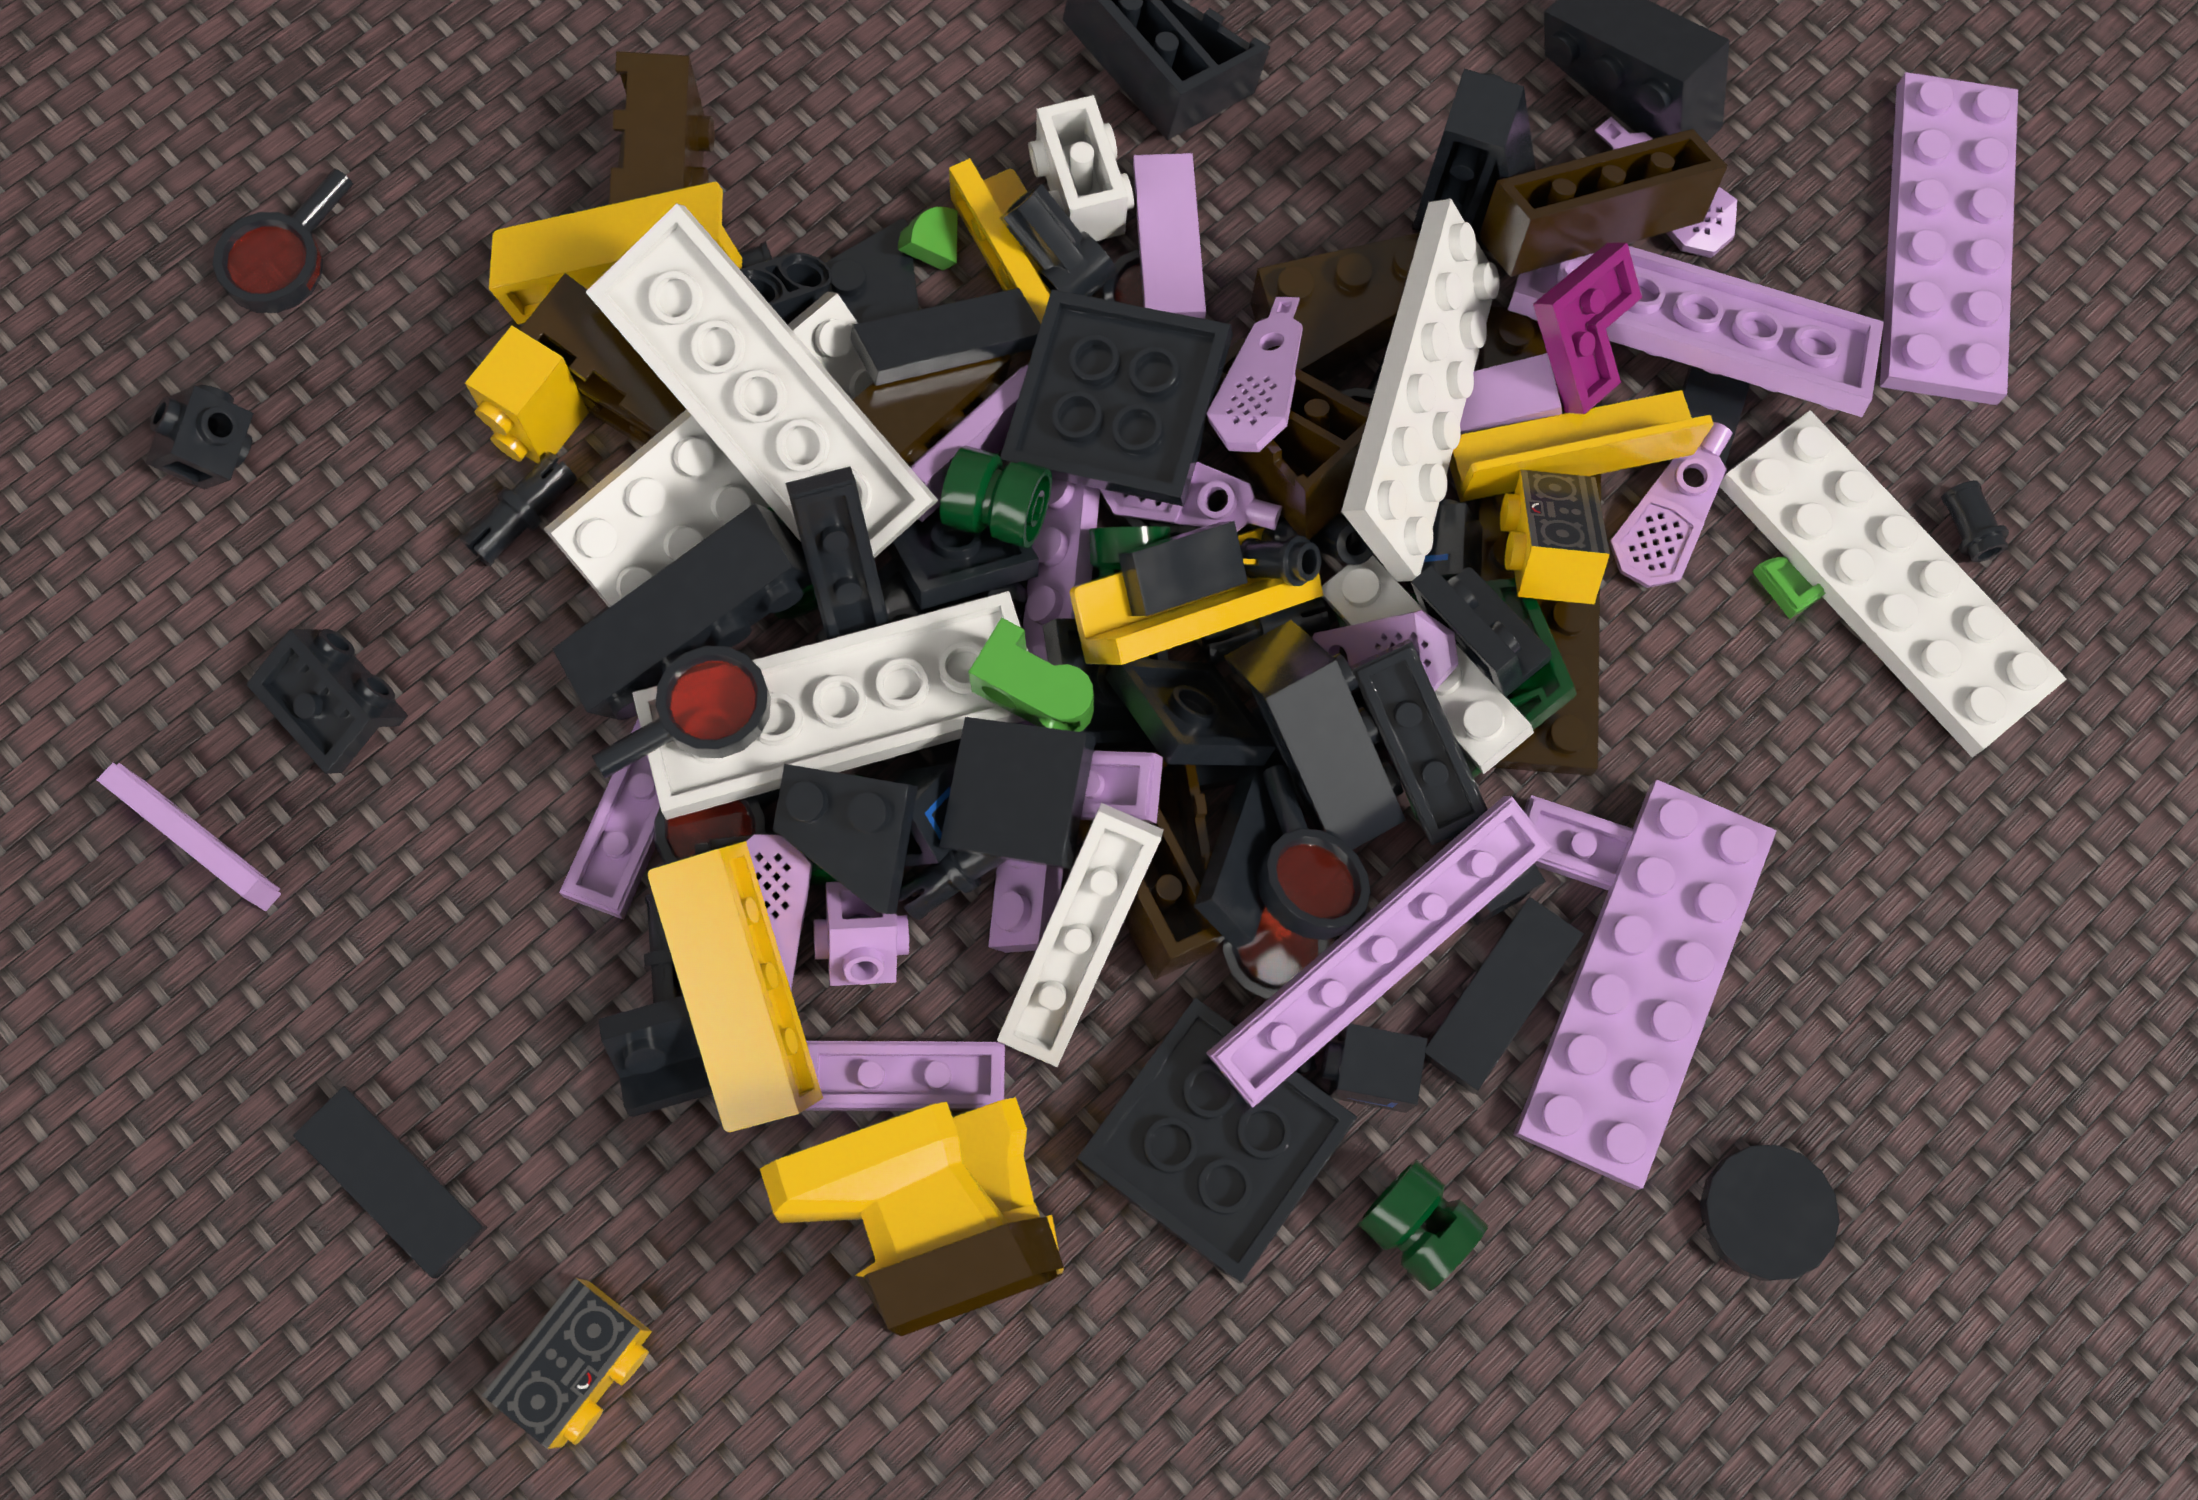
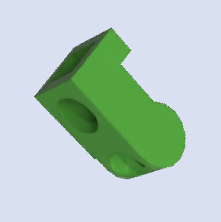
M1001 617L968 672L971 691L1036 726L1076 732L1083 731L1090 723L1094 713L1093 684L1088 675L1080 668L1072 665L1054 666L1026 651L1025 630Z

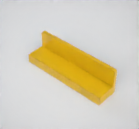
M970 158L949 167L951 201L1003 291L1020 288L1041 324L1051 291L1038 274L1041 268L1000 219L1007 209L1025 194L1027 190L1013 169H1007L982 180Z
M710 182L498 229L493 233L489 290L517 324H523L565 273L588 290L676 203L686 206L739 269H742V257L722 226L723 190L718 182Z
M1680 390L1595 407L1586 414L1565 413L1461 434L1458 446L1453 449L1449 467L1460 502L1515 491L1520 470L1592 476L1694 455L1714 423L1711 415L1692 418L1683 391Z
M1261 527L1239 534V544L1241 545L1247 538H1258L1261 540L1265 528ZM1243 558V563L1256 564L1257 559ZM1122 571L1074 586L1070 589L1069 593L1086 664L1123 665L1324 596L1320 575L1318 573L1313 580L1307 581L1302 586H1289L1283 579L1247 578L1248 583L1149 616H1132Z
M746 841L649 870V883L724 1130L726 1132H733L797 1115L822 1100V1092Z

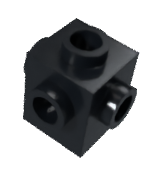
M194 385L169 397L166 396L159 402L151 418L150 429L156 432L145 464L204 490L230 481L234 469L244 462L250 451L252 436L247 432L254 413L233 404L234 398L229 393L208 385Z

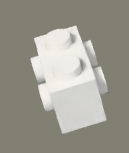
M1094 95L1037 108L1036 140L1028 144L1031 164L1036 177H1046L1050 189L1048 192L1081 233L1083 231L1088 233L1095 241L1125 234L1127 210L1134 208L1132 186L1126 173L1120 174L1116 162L1117 146L1111 125L1109 123L1103 124Z

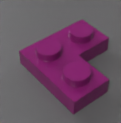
M1607 242L1533 303L1565 413L1586 414L1621 383L1606 328L1642 299L1628 243Z

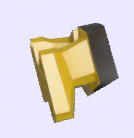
M1016 1097L1000 1100L952 1117L947 1101L932 1104L782 1157L759 1168L773 1213L780 1223L863 1219L876 1262L856 1274L855 1277L883 1317L888 1330L900 1337L1048 1283L1062 1275L1064 1271L1059 1254L1053 1216L1040 1217L1037 1206L1034 1204L1024 1160L1027 1128Z

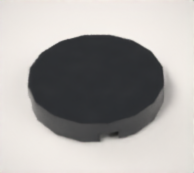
M1779 1145L1749 1146L1722 1159L1707 1177L1700 1200L1702 1221H1705L1706 1230L1710 1236L1708 1240L1716 1255L1737 1273L1760 1281L1796 1279L1819 1267L1834 1247L1840 1223L1836 1194L1821 1169L1802 1153Z

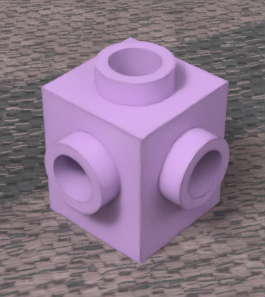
M826 882V919L814 920L813 928L815 960L828 959L830 986L896 983L897 955H909L907 915L897 916L896 914L878 913L841 883Z

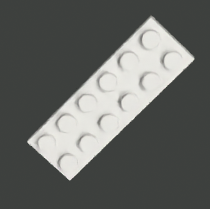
M1452 199L1428 203L1341 511L1396 582L1412 581L1421 574L1425 555L1431 551L1433 545V525L1439 502L1446 495V475L1453 449L1458 446L1460 441V422L1465 402L1471 396L1474 387L1473 372L1479 349L1486 342L1487 318L1492 299H1495L1499 292V275L1496 266L1486 258L1476 241L1472 226L1464 221Z
M676 203L586 291L588 296L799 540L800 537L785 484L787 482L851 466L874 558L938 501L686 206Z
M828 291L790 322L788 326L853 400L869 387L873 381L850 340L853 324H858V322L838 293ZM686 409L546 526L544 530L610 608L754 503L765 508L770 506Z
M1811 410L1723 477L1719 487L1813 587L1819 583L1825 589L1824 592L1826 594L1823 598L1971 757H1974L1989 746L2066 680L2065 676Z
M1007 591L752 660L761 669L771 696L770 718L758 739L745 750L724 758H700L681 750L673 741L648 754L661 812L665 819H672L780 789L784 764L838 773L960 739L965 717L1009 723L1025 721L1019 716L973 693L968 674L1001 617L1020 627L1010 592ZM733 665L688 677L682 681L677 680L676 684L679 685L673 694L672 713L676 723L687 734L699 739L718 740L735 734L748 722L755 708L756 693L752 682L739 671L741 670L739 667ZM657 686L632 693L641 727L659 718L655 706Z

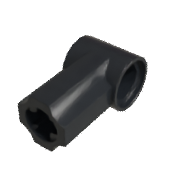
M1037 184L1023 194L1000 217L1011 234L1041 268L1038 274L1050 291L1053 289L1091 297L1118 273L1115 264L1103 248L1088 233L1084 231L1081 233L1042 184Z

